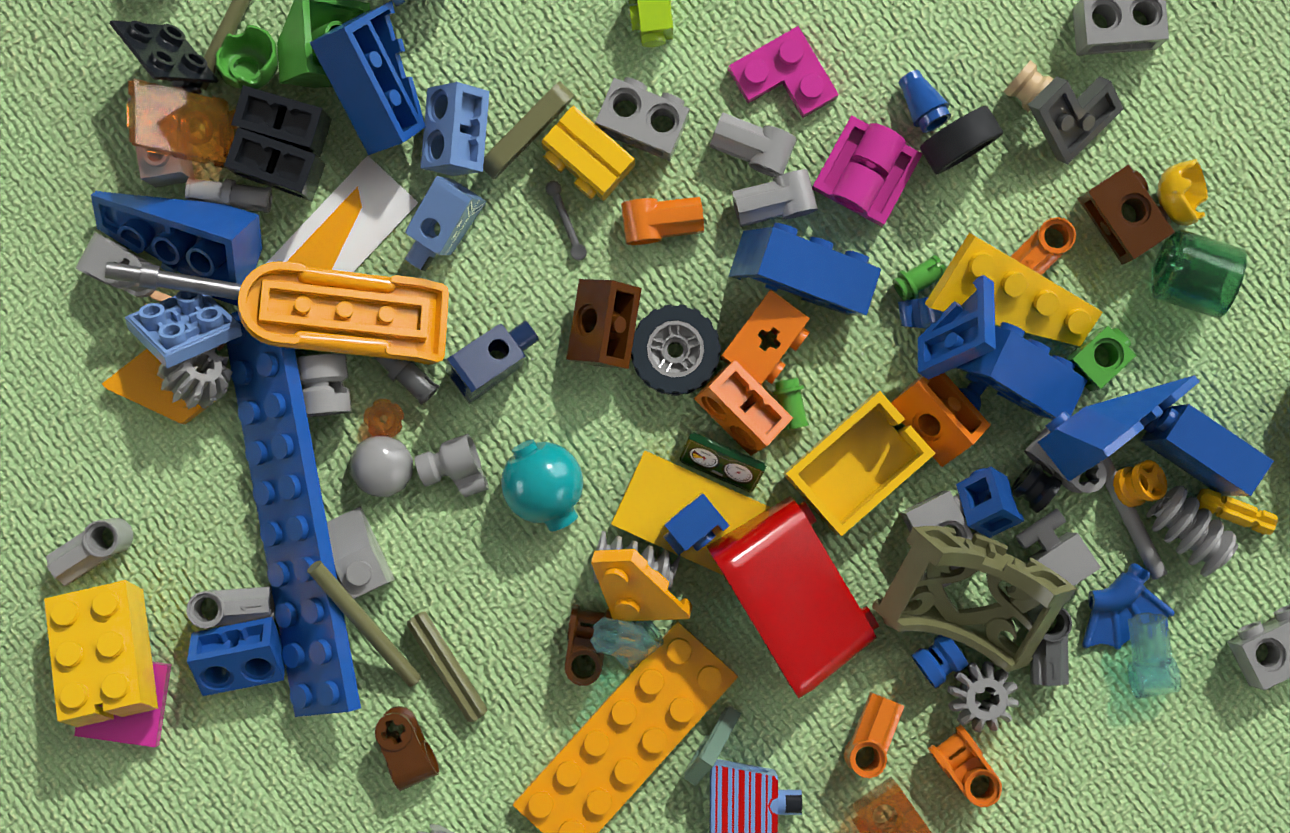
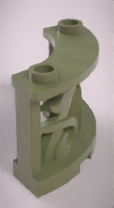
M913 527L906 540L911 545L907 556L884 598L876 599L872 605V608L882 617L884 623L898 632L921 631L951 638L982 653L994 665L1007 672L1028 666L1033 659L1034 652L1064 603L1070 601L1077 588L1056 572L1031 557L1025 563L1007 554L1008 545L976 533L971 540L955 536L954 528ZM951 566H959V567H960V568H958V569L951 570ZM977 571L986 573L989 590L997 603L969 609H957L947 596L942 584L962 581ZM1002 580L1012 585L1009 587L1006 586L1007 594L1009 596H1007L998 586L999 582H1001ZM1042 604L1044 607L1035 622H1033L1026 612ZM1013 617L1020 621L1029 631L1020 647L1000 634L1001 631L1010 632L1016 640L1015 626L1011 619Z

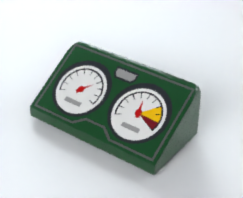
M695 432L690 433L680 455L681 463L747 492H752L767 467L764 462Z

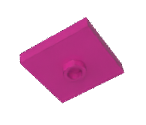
M153 662L158 709L125 717L114 715L112 720L75 727L74 736L148 747L159 746L172 664Z

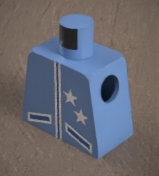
M436 176L405 233L416 241L405 257V260L426 272L436 254L451 255L487 201L454 179ZM437 222L440 225V233L438 236L435 234L434 231Z

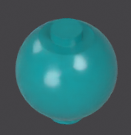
M534 439L527 440L512 449L513 456L505 464L501 478L503 497L509 508L526 521L545 523L550 532L560 530L573 523L578 518L574 505L580 500L583 491V474L575 457L560 445L550 442L535 443Z

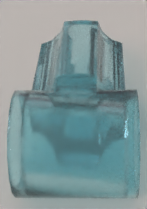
M1149 612L1135 614L1133 618L1128 619L1133 662L1128 663L1127 669L1133 695L1135 698L1140 699L1179 692L1181 689V678L1177 663L1171 656L1168 618L1163 614Z
M603 617L593 625L594 633L590 640L597 653L615 656L627 669H633L664 643L661 633L651 620L633 621L630 623Z

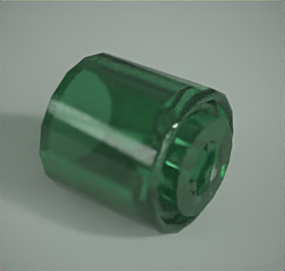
M1178 229L1164 242L1155 259L1151 273L1152 296L1154 299L1220 319L1232 306L1241 287L1247 266L1246 251L1227 243Z

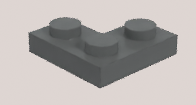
M1056 76L1028 104L1056 159L1067 165L1124 109L1112 82L1101 76L1078 98H1076L1069 82Z

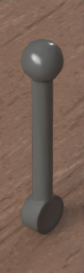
M550 181L545 189L547 194L553 197L572 245L571 256L575 260H583L586 257L587 251L585 246L578 241L560 196L561 185L557 181Z

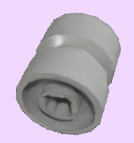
M321 354L298 357L297 364L307 417L352 412L350 389L343 386V381L348 378L346 355Z

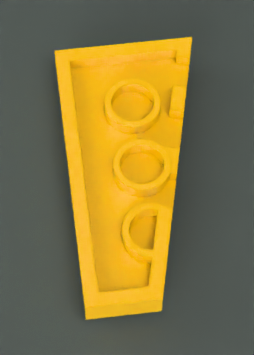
M970 232L925 302V305L929 308L943 312L954 301L962 305L977 290L973 282L978 277L985 275L994 282L995 325L1000 326L1002 322H1006L1021 328L1025 333L1080 347L1103 313L1098 308Z

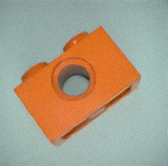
M945 373L929 380L921 375L891 402L905 418L901 423L905 426L911 425L936 453L932 457L941 467L974 445L991 426Z

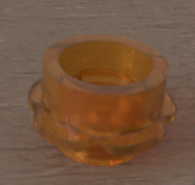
M389 399L374 401L373 406L367 408L364 413V423L368 425V432L372 436L394 437L402 429L403 410L398 404H392ZM382 415H386L388 418L385 423L380 421Z

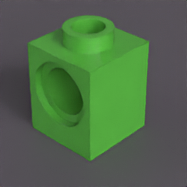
M1105 326L1096 329L1083 342L1081 347L1078 346L1066 359L1076 365L1074 368L1075 372L1088 380L1085 387L1090 392L1102 389L1137 355L1129 348L1131 342L1122 331ZM1098 345L1104 347L1109 354V361L1105 367L1100 366L1094 358V351Z

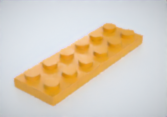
M677 620L513 802V806L542 833H599L733 684L738 675Z

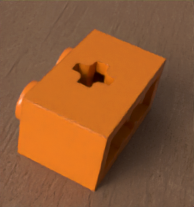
M770 289L721 355L720 359L727 364L736 360L760 385L765 380L772 384L786 365L780 359L790 347L796 352L809 335L810 331L804 327L810 318ZM771 331L777 335L773 342L778 347L777 349L769 347L764 351L759 347L762 340L758 334L766 336Z

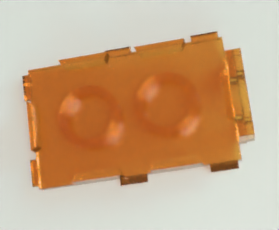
M138 79L128 81V95H131V100L127 101V128H129V142H132V145L147 148V152L166 156L173 155L175 158L203 164L213 162L214 166L226 168L224 164L234 139L235 128L231 123L236 109L229 111V105L225 99L215 96L211 98L187 92L183 88L175 86L170 88Z

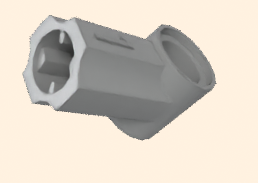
M722 113L714 131L710 147L749 162L748 165L760 173L777 177L784 174L797 139L794 135L773 126H763L762 128Z
M806 169L779 175L772 182L732 191L734 209L740 227L782 217V219L796 218L818 210L809 173Z
M121 518L94 521L82 533L45 556L47 568L52 576L64 586L70 585L115 554L126 551L133 541L132 528ZM106 527L114 535V542L111 547H108L102 539V533Z
M272 586L226 590L213 589L196 593L187 604L186 612L188 619L198 628L205 629L273 617L274 620L275 605ZM207 597L215 600L219 608L218 614L213 620H209L202 614L201 606Z

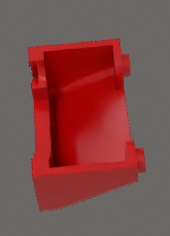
M789 496L706 546L799 699L813 691L877 638L873 630L877 629L879 624L867 606L860 609L811 526L817 520L806 502L803 501L797 504Z

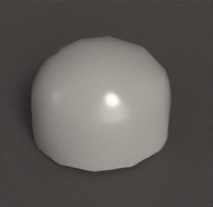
M382 435L371 436L358 443L350 456V474L359 489L371 496L390 497L404 490L412 477L413 459L403 443L394 438Z

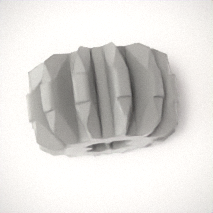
M217 347L170 368H166L161 363L157 373L160 378L164 379L161 390L172 391L174 393L173 402L180 399L185 400L188 410L197 404L205 409L207 406L212 405L214 401H217L218 398L221 399L227 391L228 382L231 380L233 373L226 368L229 357L218 356L216 354Z
M989 661L984 662L981 671L974 662H970L967 667L970 676L967 677L961 672H955L954 677L962 682L960 687L948 686L947 692L959 697L948 704L949 709L953 712L961 711L957 721L962 725L972 721V729L976 732L982 731L985 722L990 730L997 731L999 729L998 717L1006 722L1012 721L1011 715L1005 711L1006 707L1015 708L1019 706L1018 700L1008 697L1009 694L1014 693L1018 689L1017 684L1005 682L1009 672L1004 669H999L994 673V664ZM985 690L991 693L989 700H982L981 703L975 700L976 693L980 694Z

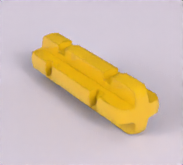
M1201 489L1197 496L1200 503L1199 509L1207 508L1219 518L1245 528L1251 527L1253 531L1271 535L1277 525L1278 517L1276 514L1265 510H1258L1255 506L1229 496L1221 497V493L1211 489Z

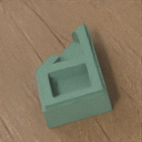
M731 706L725 707L712 732L706 735L684 772V779L696 786L713 768L741 715L740 712Z

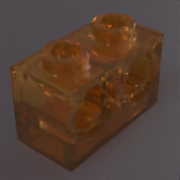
M889 777L851 804L858 814L852 821L860 833H932L892 777ZM885 804L892 806V815L889 820L883 823L873 821V812L878 806Z

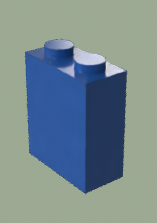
M1190 404L1171 406L1165 409L1160 416L1144 426L1146 433L1141 439L1143 444L1213 491L1221 493V496H1251L1274 462V460Z

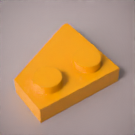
M147 348L102 383L105 389L180 424L186 425L205 410L199 404L188 410L185 400L180 399L173 402L174 393L161 390L164 379L157 375L161 362Z
M635 549L594 551L591 564L614 622L690 619L692 611L691 602L687 598L679 601L667 590L669 581L658 571L653 570L648 565V561Z

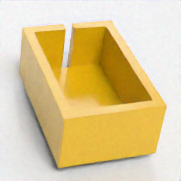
M881 391L873 393L782 473L835 535L843 536L936 454L911 425L902 427L897 432L893 426L899 425L905 418Z
M127 580L44 598L57 722L81 727L112 720L114 715L125 717L158 709L144 591L142 588Z

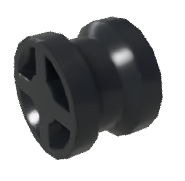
M1033 461L1019 475L1011 490L1016 498L1023 497L1029 502V508L1038 513L1054 498L1062 485V481L1056 476L1049 477L1043 472V466L1037 461Z

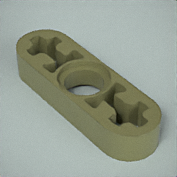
M561 81L554 85L486 154L483 170L492 179L498 177L570 104L575 95Z

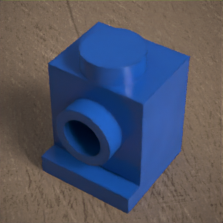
M993 467L978 469L972 472L970 477L956 484L966 522L971 529L991 538L1024 522L1023 515L1017 510L1008 477Z
M701 493L664 524L669 532L663 537L674 551L680 555L691 546L696 551L703 548L716 536L712 529L717 525L722 531L730 525L708 498Z

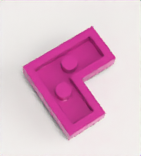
M799 26L728 66L729 73L748 104L783 84L801 117L804 118L834 101L839 96Z

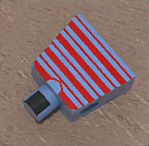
M717 759L710 770L709 833H778V815H802V791L778 790V775L773 769Z

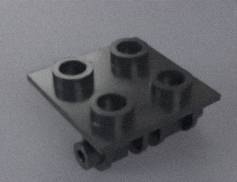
M110 21L109 24L150 76L155 80H168L172 82V86L181 98L194 101L200 97L202 93L200 88L204 82L217 83L219 81L207 66V61L193 49L185 39V34L176 26L171 24H147L139 21Z

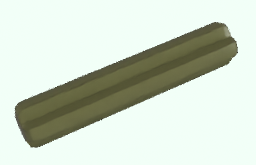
M420 612L409 619L407 627L466 720L471 723L485 715L487 712L486 705L428 614Z

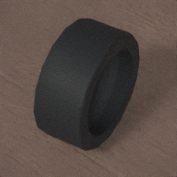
M982 106L935 133L921 144L920 150L934 173L940 174L990 145L1003 134V130L989 107Z

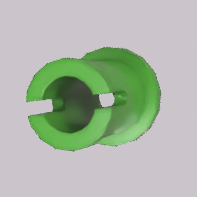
M933 255L930 259L908 272L901 270L897 273V278L893 279V286L902 300L906 301L909 298L911 300L917 299L919 292L940 280L946 270L944 264L939 267L937 266L941 262L940 258Z
M798 377L774 382L776 390H773L772 394L777 395L778 403L793 417L783 430L808 426L809 423L806 418L801 390L805 388L804 385L799 384Z

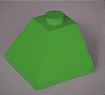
M294 0L277 42L280 83L310 88L333 87L310 42L350 19L371 10L370 3L356 0Z

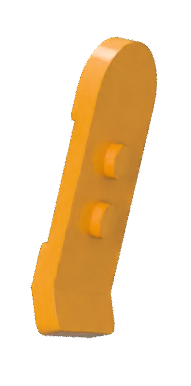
M278 261L257 267L245 278L241 285L237 306L239 318L245 329L262 343L277 347L407 360L427 365L441 362L445 357L449 291L448 287L442 283L416 277L399 275L392 277L312 268L300 263Z

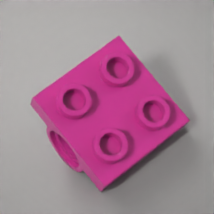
M851 115L812 189L883 227L923 153L906 145L905 139L892 129L877 123L867 124Z

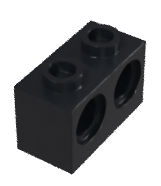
M243 85L231 125L236 129L239 127L321 157L332 119L323 108Z
M238 127L224 167L236 176L312 202L326 164L316 154Z

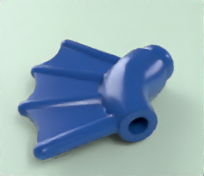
M1132 563L1128 567L1127 572H1122L1108 588L1089 592L1088 603L1091 613L1082 642L1083 648L1087 649L1094 645L1106 644L1119 650L1124 643L1133 638H1150L1152 632L1161 621L1174 616V610L1144 586V583L1150 578L1149 571L1136 563Z

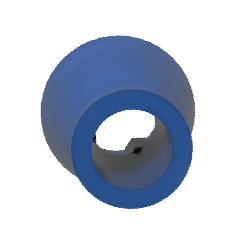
M913 70L899 80L898 84L903 91L915 127H920L923 133H928L939 128L950 119L951 114L948 110L950 104L922 76L919 70Z

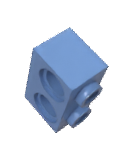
M459 82L427 88L424 121L426 128H424L421 169L450 176L483 172L490 91Z

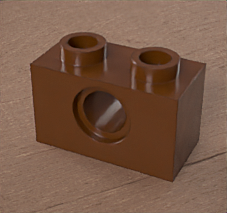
M1129 164L1077 198L1122 265L1136 259L1175 233L1170 226L1172 223L1171 218L1160 204H1155L1147 192L1149 190L1147 181L1140 172L1133 171ZM1123 204H1128L1134 208L1136 212L1135 222H1129L1123 217L1121 212Z
M579 279L566 360L593 366L629 369L642 288L614 280Z

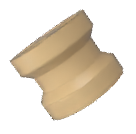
M1030 60L1004 90V93L1009 97H1017L1022 102V108L1029 112L1028 104L1053 78L1041 75L1037 71V65Z

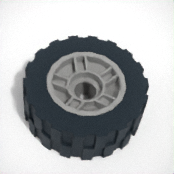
M679 304V306L664 305L663 308L652 310L648 316L643 317L638 323L639 325L634 333L631 359L638 377L649 388L651 387L661 394L679 396L681 394H689L701 388L712 377L719 362L721 345H719V335L717 330L713 328L712 322L708 317L705 318L699 310L687 308V305ZM669 344H681L683 346V354L678 358L671 357L667 351Z

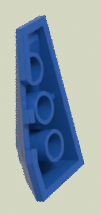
M95 191L91 194L97 229L137 254L143 251L162 261L161 269L167 272L175 273L178 271L185 275L242 284L245 278L256 268L262 251L258 214L221 203ZM211 296L212 298L238 306V300Z
M1195 375L1086 406L1072 416L1065 410L1045 425L1050 433L1037 443L1069 482L1108 458L1200 381Z

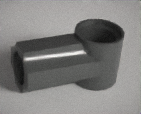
M1042 604L1027 612L1033 622H1035L1044 606ZM1063 607L1056 616L1057 621L1054 629L1045 634L1032 656L1033 659L1030 662V683L1033 685L1061 686L1069 684L1068 634L1072 628V620L1070 614Z

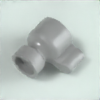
M469 434L445 441L440 445L439 452L435 454L428 451L415 456L416 469L425 487L440 482L443 476H449L464 497L489 489L476 446Z

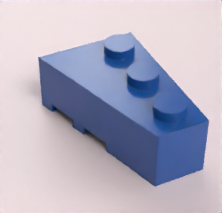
M392 0L350 19L310 42L368 155L402 144L426 128L413 77L406 78L400 56V53L405 52L403 40L395 38L390 15L395 13Z

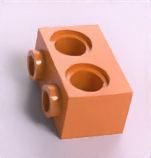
M736 360L720 370L693 398L750 456L767 447L793 419Z

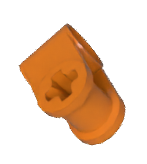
M960 724L955 728V734L937 747L931 745L927 749L948 778L952 779L960 792L971 803L979 807H989L1000 799L1002 793L1001 781L983 757V753L976 742ZM979 775L987 776L989 779L988 790L984 794L973 795L970 791L972 780Z

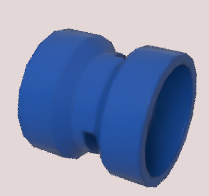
M942 635L935 637L933 645L929 648H920L911 654L920 671L935 689L946 682L947 675L953 671L960 672L969 666L967 659L951 638ZM935 657H936V658L939 660V662L942 664L941 666L939 665V663L937 662V660L935 659Z

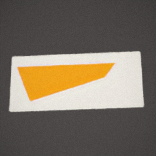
M367 156L267 263L278 261L300 263L312 268L354 272L412 211L418 202Z

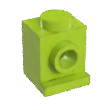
M628 0L629 4H637L629 6L632 31L640 30L643 47L662 46L666 44V40L673 39L670 0Z

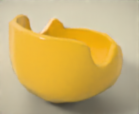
M1197 159L1181 162L1167 168L1162 173L1158 183L1157 196L1160 205L1171 220L1180 226L1197 223L1199 219L1205 216L1204 212L1196 211L1197 206L1208 199L1205 178Z

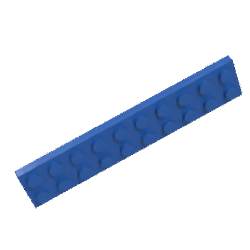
M238 311L230 315L240 324L242 336L226 342L231 371L233 372L231 378L235 387L238 417L242 425L246 447L245 455L250 469L253 498L256 502L259 518L260 537L264 545L268 567L267 575L272 586L275 618L282 642V657L286 665L290 700L293 705L295 717L357 710L361 708L344 613L307 572L314 562L320 560L337 579L295 348L271 346L255 339L245 329L239 318Z

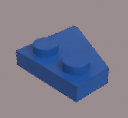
M985 275L978 277L973 282L977 290L962 305L954 301L943 312L941 318L936 323L931 324L918 337V373L928 380L996 350L994 282Z

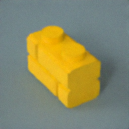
M574 105L563 115L557 125L548 132L541 142L543 149L546 151L543 158L558 172L561 173L566 168L577 178L573 184L589 199L597 195L601 200H606L635 166V158Z

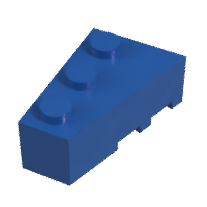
M774 223L773 227L743 231L729 277L738 280L749 277L765 283L766 289H771L775 292L781 289L802 297L801 300L849 316L867 315L881 272V268L868 264V256L854 251H846L845 254L832 250L834 246L832 242L818 237H810V240L796 236L798 232L796 228L782 223Z
M1002 322L1000 327L995 326L996 350L956 367V369L967 372L965 378L974 383H979L981 380L998 391L997 395L1037 416L1053 420L1065 410L1070 416L1072 415L1088 381L1074 371L1076 366L1074 363L1059 356L1049 355L1051 349L1048 346L1032 339L1026 340L1023 338L1024 330L1006 322Z

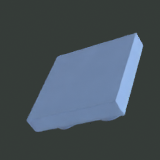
M179 291L177 295L159 303L146 304L139 311L125 317L128 330L166 368H170L242 336L240 324L211 296L186 291Z

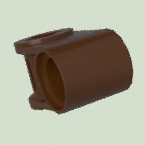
M579 604L572 605L567 640L569 641L565 660V673L574 684L588 686L594 683L600 676L612 623L609 609L604 613L580 609ZM581 622L600 625V627L597 628L591 626L581 625ZM579 655L590 656L596 664L595 672L588 677L578 676L572 666L574 658Z
M396 706L387 710L376 724L375 737L397 789L403 791L439 775L440 771L435 754L426 741L414 713L403 706ZM392 722L395 725H404L405 729L401 735L397 731L390 732L388 730Z

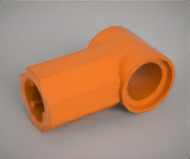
M700 197L658 201L655 198H641L625 201L621 204L627 245H645L659 242L665 237L704 233V217Z
M1050 218L1038 227L1010 257L1043 275L1065 252L1071 249L1076 239L1075 228L1065 218ZM1046 229H1056L1062 234L1064 241L1061 248H1053L1046 243L1044 237Z
M872 692L869 693L854 735L844 749L846 764L859 776L864 778L877 777L885 769L887 763L886 754L905 707L904 705ZM862 747H872L875 754L873 762L867 767H858L856 764L857 752Z

